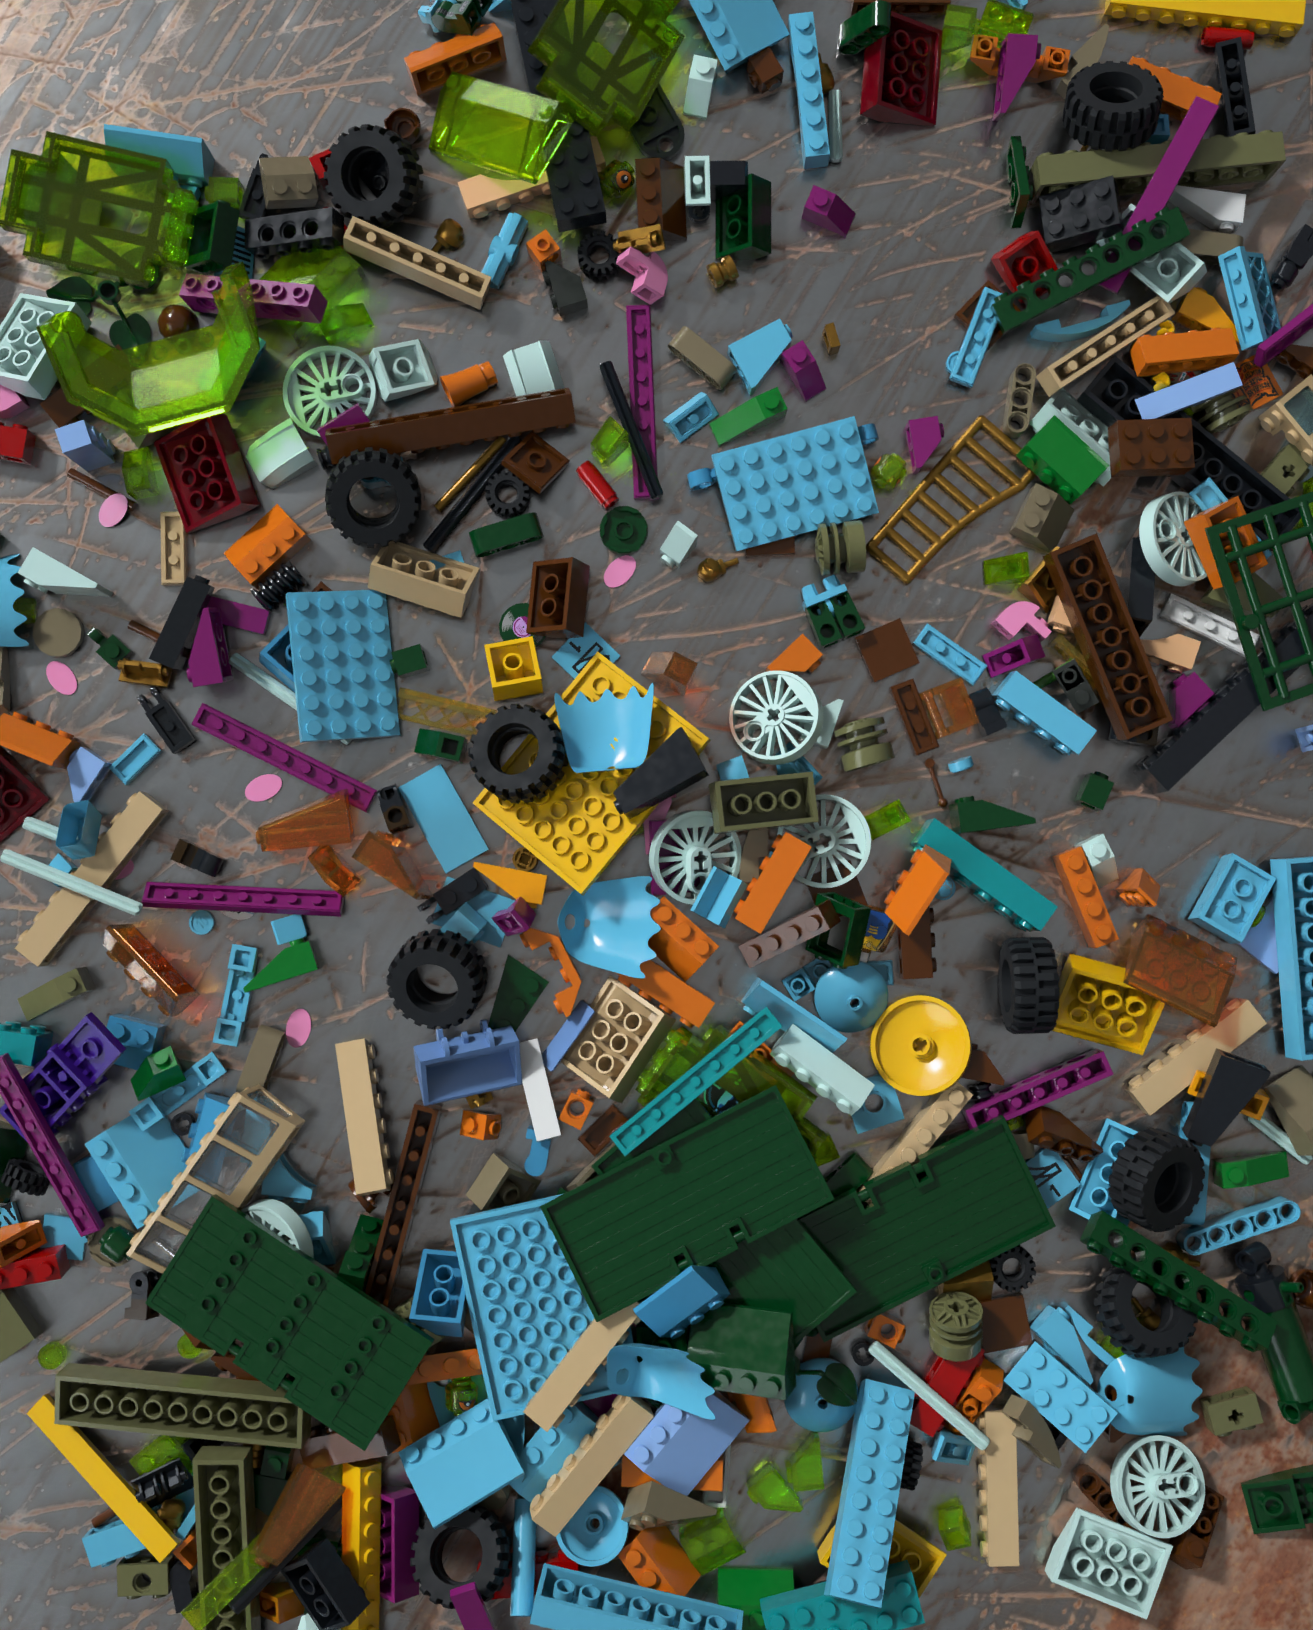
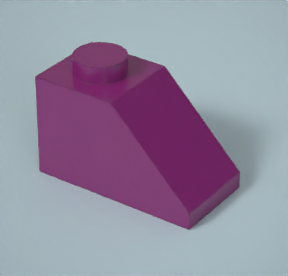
M813 185L804 206L802 219L846 237L856 213L838 195Z
M803 340L782 352L780 363L805 402L826 390L817 362Z
M938 416L908 420L905 426L913 474H918L942 438H944V427L942 423H939Z
M1037 634L1021 638L983 655L991 678L1046 657Z
M1195 672L1187 675L1182 673L1172 682L1175 686L1169 691L1168 708L1173 718L1172 721L1168 722V726L1171 729L1179 727L1215 694Z

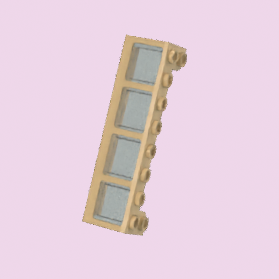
M260 1084L251 1088L247 1087L239 1093L237 1091L232 1095L227 1103L230 1106L226 1112H222L213 1123L215 1127L212 1132H208L199 1143L201 1147L198 1152H194L185 1162L187 1167L184 1172H180L171 1183L173 1187L170 1192H166L157 1203L159 1207L156 1212L153 1211L145 1219L143 1224L146 1226L142 1232L139 1231L131 1239L130 1244L132 1246L126 1253L129 1257L163 1274L211 1196L216 1194L239 1210H242L247 1205L305 1123L304 1119Z

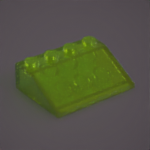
M336 246L333 250L314 249L311 253L292 252L289 256H282L259 280L316 285L328 301L323 320L365 277L361 265L342 247ZM271 319L298 345L319 324Z

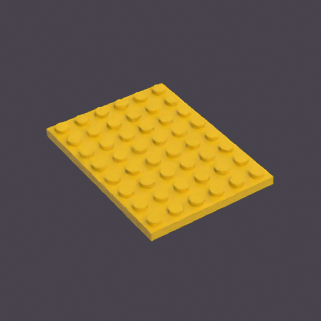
M597 651L564 691L561 698L566 704L572 705L580 691L590 702H596L601 698L606 689H609L618 699H624L632 686L636 687L642 698L645 697L648 690ZM653 696L650 738L646 759L680 727L687 733L698 756L711 740L656 696ZM554 703V705L549 709L546 715L549 718H551L558 725V728L561 730L556 711V706ZM529 734L502 766L501 770L509 775L519 774L527 770L534 763L538 754L537 738ZM569 761L566 767H562V771L565 773L562 780L557 778L555 781L557 787L553 791L547 789L545 791L546 796L541 799L535 796L533 797V802L525 803L520 800L519 804L511 803L509 800L504 801L484 788L473 801L477 808L583 896L658 806L656 804L631 819L624 813L620 815L613 803L617 800L613 792L637 768L576 773L570 767Z

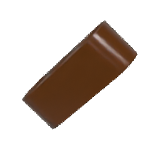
M1080 1464L1076 1466L1072 1477L1081 1492L1109 1520L1134 1529L1124 1519H1117L1119 1512L1114 1504L1110 1486L1089 1465ZM1090 1475L1091 1480L1083 1484L1082 1479ZM1103 1494H1109L1106 1501H1099Z

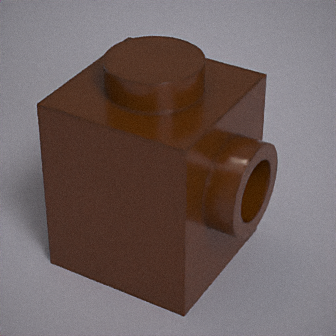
M770 47L748 58L747 71L749 73V81L754 88H758L761 94L766 91H774L781 85L784 70Z

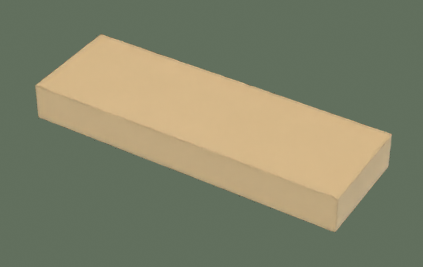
M178 511L160 512L161 585L183 586L188 576L187 533Z

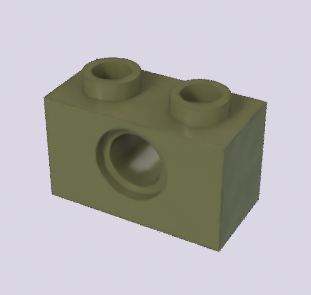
M170 1554L161 1563L153 1555H136L129 1559H125L124 1556L117 1565V1596L137 1599L152 1595V1598H162L168 1595L171 1591L169 1573L175 1565V1555ZM142 1574L148 1575L151 1581L144 1580Z

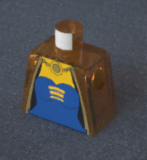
M860 903L871 908L860 956L861 962L868 963L872 950L881 953L885 952L897 925L885 914L884 908Z

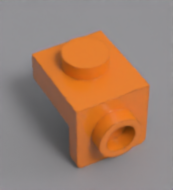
M463 1110L460 1135L480 1140L498 1139L501 1130L500 1114H486L473 1110Z

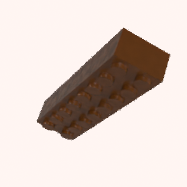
M1097 533L1043 556L1117 739L1128 740L1172 721L1173 718Z

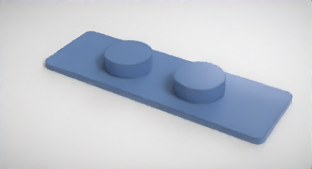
M583 1000L578 1003L542 1054L543 1063L551 1072L555 1070L595 1014V1010Z

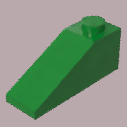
M778 387L755 396L709 423L718 445L722 446L784 418L788 408Z
M304 938L289 942L290 947L283 949L243 988L244 993L318 970L319 966L311 941L305 942Z
M1285 1151L1211 1159L1214 1184L1223 1189L1252 1186L1289 1177L1287 1153Z

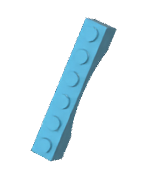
M813 11L789 14L787 30L790 34L788 36L797 89L804 169L827 167L830 149Z

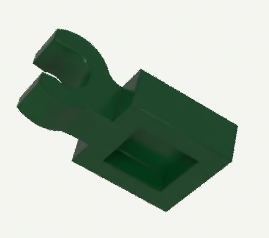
M95 627L87 633L93 641L101 646L96 653L114 669L118 668L119 660L128 658L133 653L114 634L107 638Z

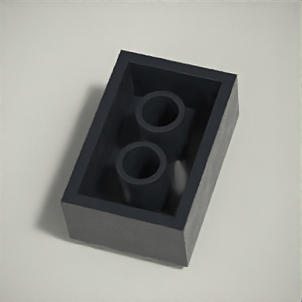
M1113 175L1039 196L1045 244L1051 253L1105 239L1124 230L1118 186Z
M328 1538L304 1547L281 1570V1573L319 1630H337L350 1625L370 1604L365 1596V1591L357 1584L351 1575V1570L343 1563L337 1554L336 1547Z

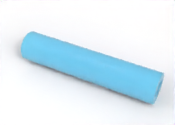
M515 1499L510 1601V1616L531 1617L534 1605L537 1524L532 1521L530 1513L531 1503L526 1499Z

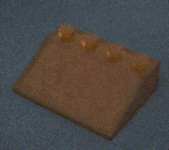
M379 830L377 832L368 831L352 855V858L416 900L431 898L433 895L406 848L400 845L402 840L392 833Z
M1147 914L1133 931L1123 983L1215 1028L1235 978L1237 957L1161 919Z
M133 924L109 925L105 928L103 946L108 950L106 952L113 961H119L125 968L123 970L130 979H136L142 985L140 988L142 992L149 998L153 997L159 1003L158 1008L166 1016L170 1015L171 1017L179 1015L200 995Z

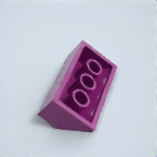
M381 1486L380 1597L395 1604L419 1595V1582H415L412 1575L416 1572L415 1566L410 1565V1558H415V1550H411L412 1542H417L419 1538L416 1532L420 1527V1500L415 1490L406 1486Z

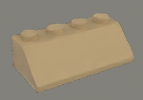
M393 540L389 542V546L381 547L372 561L368 588L461 618L469 604L480 568L400 542L395 543ZM433 559L446 565L435 570V565L429 560Z

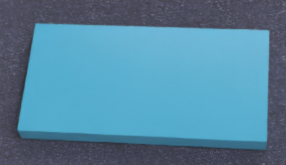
M442 764L398 787L446 874L490 850Z

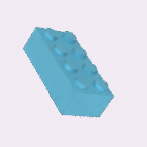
M1017 671L1009 672L992 694V697L996 699L994 703L1004 711L1011 710L1016 713L1014 718L1025 726L1032 725L1036 728L1034 730L1036 735L1044 740L1050 741L1051 739L1055 742L1053 747L1064 755H1079L1097 732L1095 728Z
M1037 1340L1003 1380L1023 1399L1028 1400L1041 1415L1084 1453L1089 1450L1118 1414V1411Z

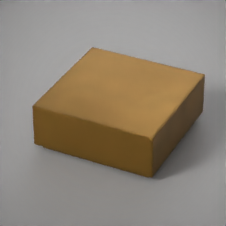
M834 322L824 326L822 333L828 354L830 355L837 354L841 346Z

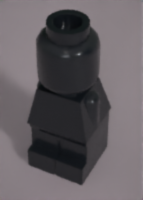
M1307 224L1297 231L1293 240L1285 249L1282 261L1271 275L1272 281L1270 285L1277 291H1283L1284 288L1290 287L1298 275V269H1303L1308 260L1313 256V228Z

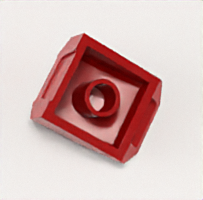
M1039 230L1030 231L1018 237L991 258L995 268L1012 293L1018 291L1017 286L1028 280L1033 283L1041 279L1039 275L1048 269L1058 270ZM1041 287L1036 289L1035 293L1039 298L1048 291ZM1018 299L1021 304H1025L1023 300Z

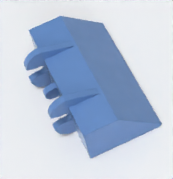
M483 1019L480 1020L481 1032L468 1034L467 1031L461 1032L459 1037L447 1039L443 1035V1029L440 1028L436 1029L437 1041L413 1046L415 1068L424 1106L522 1085L520 1043L512 1026L491 1030V1027L488 1028L487 1020Z

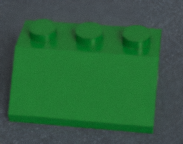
M1055 415L1029 439L1016 455L1026 467L1033 471L1054 492L1058 493L1069 505L1080 497L1109 467L1108 463Z
M718 1567L717 1604L743 1610L742 1630H766L760 1599L794 1590L793 1569Z

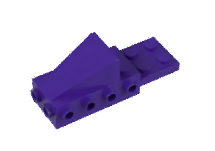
M92 1012L87 1014L61 1044L56 1043L46 1052L47 1056L34 1065V1071L23 1078L55 1136L59 1132L57 1128L64 1126L72 1118L70 1113L72 1111L76 1112L86 1103L84 1098L86 1096L90 1097L100 1086L108 1081L104 1073L126 1050L122 1043ZM5 1103L0 1108V1114L25 1139Z

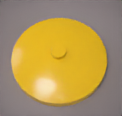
M923 995L900 999L886 1008L874 1025L870 1043L873 1063L880 1076L893 1088L913 1096H932L951 1088L965 1073L972 1050L970 1032L962 1016L946 1002L935 997Z

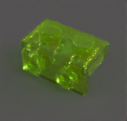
M988 0L976 34L998 37L997 44L1001 45L1008 33L1027 34L1034 14L996 0Z

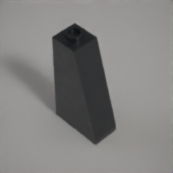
M1133 537L1125 549L1120 591L1140 637L1153 619L1155 573L1143 554L1140 537Z
M198 575L194 579L187 576L149 657L150 660L173 669L183 668L187 654L195 639L203 608H207L215 587L209 585L210 580Z
M682 727L678 728L613 792L617 799L613 803L620 815L624 813L631 819L709 776Z
M1216 1048L1182 1129L1188 1138L1187 1140L1197 1146L1205 1144L1211 1147L1267 1081L1271 1073L1266 1066Z

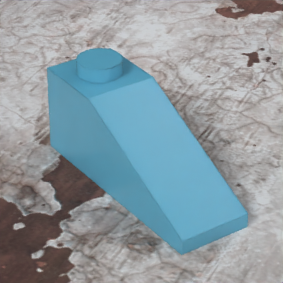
M1048 1305L1029 1326L1030 1329L1083 1381L1091 1385L1094 1381L1075 1328L1068 1321L1070 1316L1060 1307L1055 1309Z

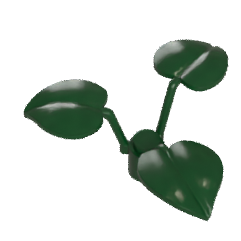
M146 247L135 248L125 253L122 258L141 271ZM152 265L148 288H151L158 279V265ZM116 266V271L126 273L121 268ZM72 276L61 280L58 284L46 290L48 298L77 303L86 316L91 312L90 302H95L101 297L106 304L114 305L122 319L115 321L110 327L109 337L114 346L121 345L127 354L138 358L143 357L148 351L151 343V329L148 322L137 313L131 314L126 318L118 304L121 300L119 287H126L129 284L104 280L98 285L95 295L91 297L92 288L90 284L81 277ZM132 285L134 288H136V289H138V290L148 289V288H144V287Z
M815 1327L806 1336L814 1337L819 1332ZM803 1338L794 1345V1350H796ZM795 1356L797 1376H821L816 1387L818 1393L825 1401L841 1407H849L856 1404V1380L854 1374L846 1365L831 1363L826 1367L825 1372L822 1370H801L800 1361Z

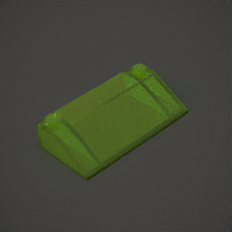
M452 71L440 91L428 149L443 156L537 184L574 120L560 101Z

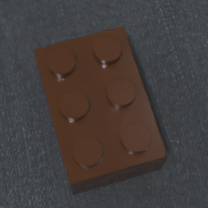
M1191 418L1117 420L1108 428L1111 478L1184 475L1195 468Z

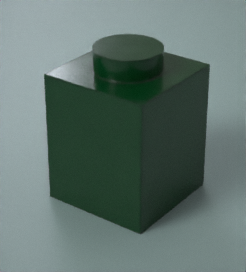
M420 644L391 652L393 659L390 660L393 674L398 673L401 679L430 671L424 649Z
M1095 771L1094 774H1086L1074 802L1092 810L1101 811L1107 802L1114 782L1109 781V776L1101 772Z

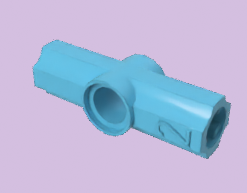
M509 212L499 235L493 238L488 252L489 257L481 272L491 277L490 287L493 289H499L508 267L514 264L519 252V244L529 224L528 220L515 212Z

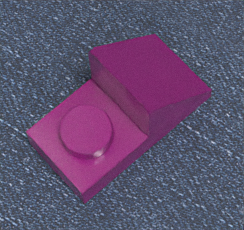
M520 896L507 909L498 911L492 917V920L506 936H511L527 931L531 927L536 913Z

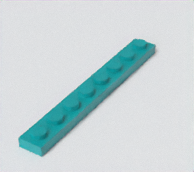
M766 1006L609 1137L623 1155L627 1156L781 1029L783 1025Z

